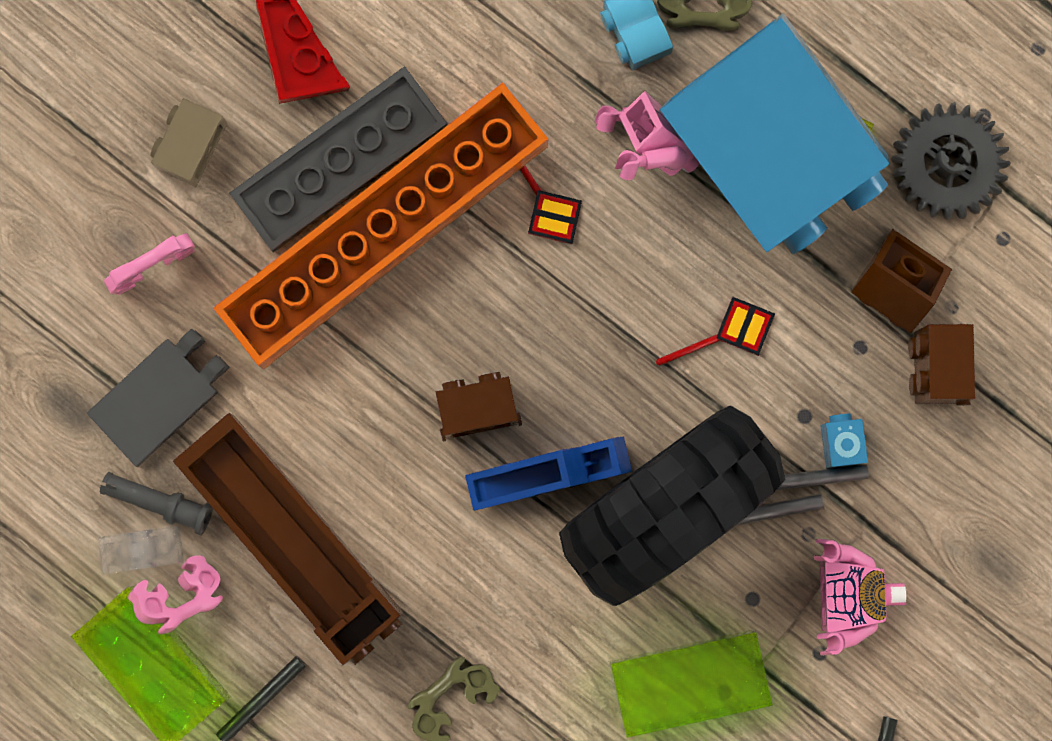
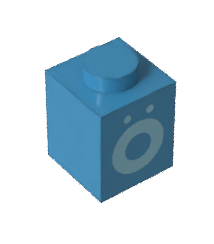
M851 413L829 416L830 423L820 425L826 468L868 463L863 419L852 420Z

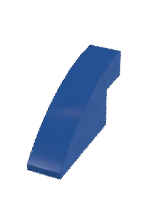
M623 436L505 464L465 475L473 511L633 471Z

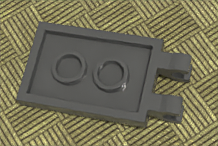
M190 329L176 345L169 339H166L87 412L88 416L135 467H139L219 393L211 384L230 367L220 356L216 355L204 366L201 372L195 368L187 358L205 342L196 330Z

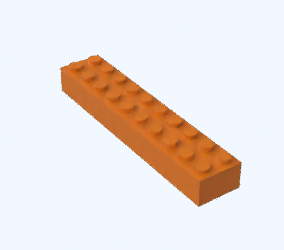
M501 83L213 309L256 364L264 370L548 148L547 136L506 85Z

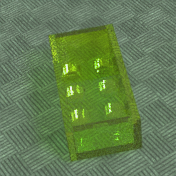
M129 586L70 637L159 741H182L227 702L231 696L175 630L166 634H159L158 630L164 625L163 623L145 624L137 619L133 603L128 599L129 593L135 586Z
M752 630L608 661L622 726L627 738L773 706L757 633Z

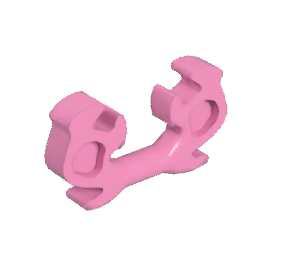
M187 233L177 237L172 236L135 260L110 271L109 276L104 279V283L110 294L120 295L134 288L136 282L144 279L141 272L161 261L165 265H170L176 259L181 261L195 251V245Z
M192 556L181 566L182 569L190 571L191 574L184 571L178 577V582L185 591H194L196 596L193 600L177 608H170L165 605L169 595L163 585L158 584L152 592H148L146 590L148 581L143 580L139 582L128 596V599L133 603L137 619L145 624L163 623L164 625L158 630V633L166 634L175 630L182 621L199 612L215 609L223 599L221 595L211 597L219 586L220 575L206 562L204 556Z

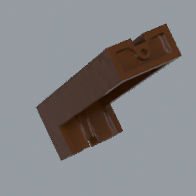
M228 413L173 460L174 464L316 628L314 633L342 665H345L350 660L356 665L375 649L370 643L378 635L385 640L402 625L398 618L404 614L403 610L233 414Z

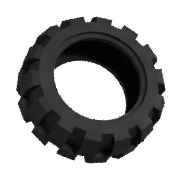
M729 405L717 411L683 435L568 522L559 532L564 557L594 596L612 606L620 605L646 591L677 570L765 502L786 480L780 454L751 416Z

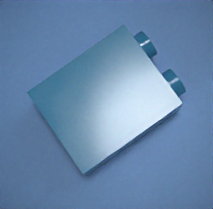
M784 13L667 100L660 108L662 114L766 252L781 242L785 244L791 254L799 252L827 230L828 227L819 215L843 198L852 211L857 210L878 196L888 186V183L879 172L890 164L888 154Z

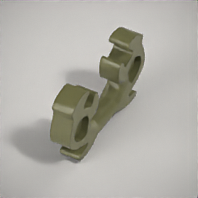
M657 0L658 7L664 13L675 17L668 18L666 24L669 27L708 26L728 32L739 29L740 23L733 22L732 20L745 16L752 6V0H717L719 5L724 6L723 10L716 13L699 12L685 7L684 4L691 0Z
M459 657L450 663L445 673L430 687L415 694L407 706L408 709H412L414 706L420 705L412 724L414 733L426 741H449L450 735H441L439 730L442 724L451 726L452 720L444 711L434 712L433 706L436 700L454 684L465 683L464 695L473 704L477 702L475 695L481 692H487L486 703L490 704L498 696L500 686L494 682L490 669L486 665L474 664L460 669L461 664L465 661V657Z

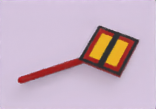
M523 166L520 171L536 194L528 234L573 244L582 200L542 191L527 167Z
M732 297L718 334L658 358L656 364L659 366L718 341L759 356L775 313Z

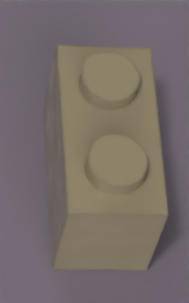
M183 98L180 105H174L168 115L166 124L169 127L164 137H159L152 147L151 157L153 159L151 163L156 169L197 187L227 126V122L223 116Z

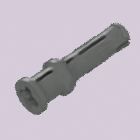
M108 472L103 478L102 482L107 483L106 486L101 485L100 494L108 495L160 514L166 523L173 525L176 522L195 529V534L202 535L205 532L213 512V508L209 503L205 505L185 499L184 494L179 492L168 495L114 475L111 472Z

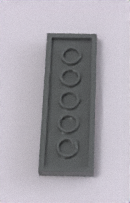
M404 66L229 192V194L274 253L419 148L448 124Z

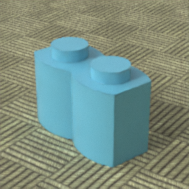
M604 0V11L600 12V16L607 32L614 31L619 43L615 44V49L622 64L628 62L633 71L672 53L673 45L657 13L653 0Z

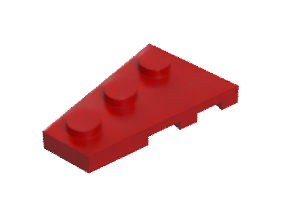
M255 0L279 104L348 91L350 89L348 82L344 76H341L333 63L330 53L324 48L315 34L312 24L297 0Z

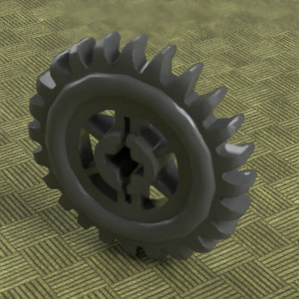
M955 102L949 105L946 113H944L942 105L938 103L934 107L933 116L927 108H924L920 113L922 122L914 116L910 117L909 125L912 131L905 127L901 128L899 133L905 141H895L893 143L894 148L901 152V154L892 156L891 161L899 164L901 167L894 170L892 175L894 177H903L904 179L897 188L899 190H910L906 201L910 202L917 198L919 200L917 205L918 211H922L926 206H929L932 218L936 217L940 210H942L945 220L952 218L953 211L956 212L960 219H965L967 216L966 208L973 214H979L981 209L978 202L985 206H990L993 203L987 193L992 195L1002 193V189L995 182L1001 183L1008 180V176L1000 173L999 170L1007 168L1011 162L1001 160L999 156L1005 154L1009 147H997L996 145L1003 138L1004 133L990 134L995 121L982 125L983 111L979 112L974 118H970V105L965 106L961 113L957 114ZM948 137V143L942 148L933 143L934 140ZM954 138L964 141L971 149H968L960 142H955ZM971 153L975 157V169L969 166ZM950 154L956 157L953 167L948 164V156ZM925 155L932 159V168L928 171L925 168ZM935 172L939 177L946 179V187L937 184L929 175ZM959 176L967 182L961 186L952 187L955 177Z

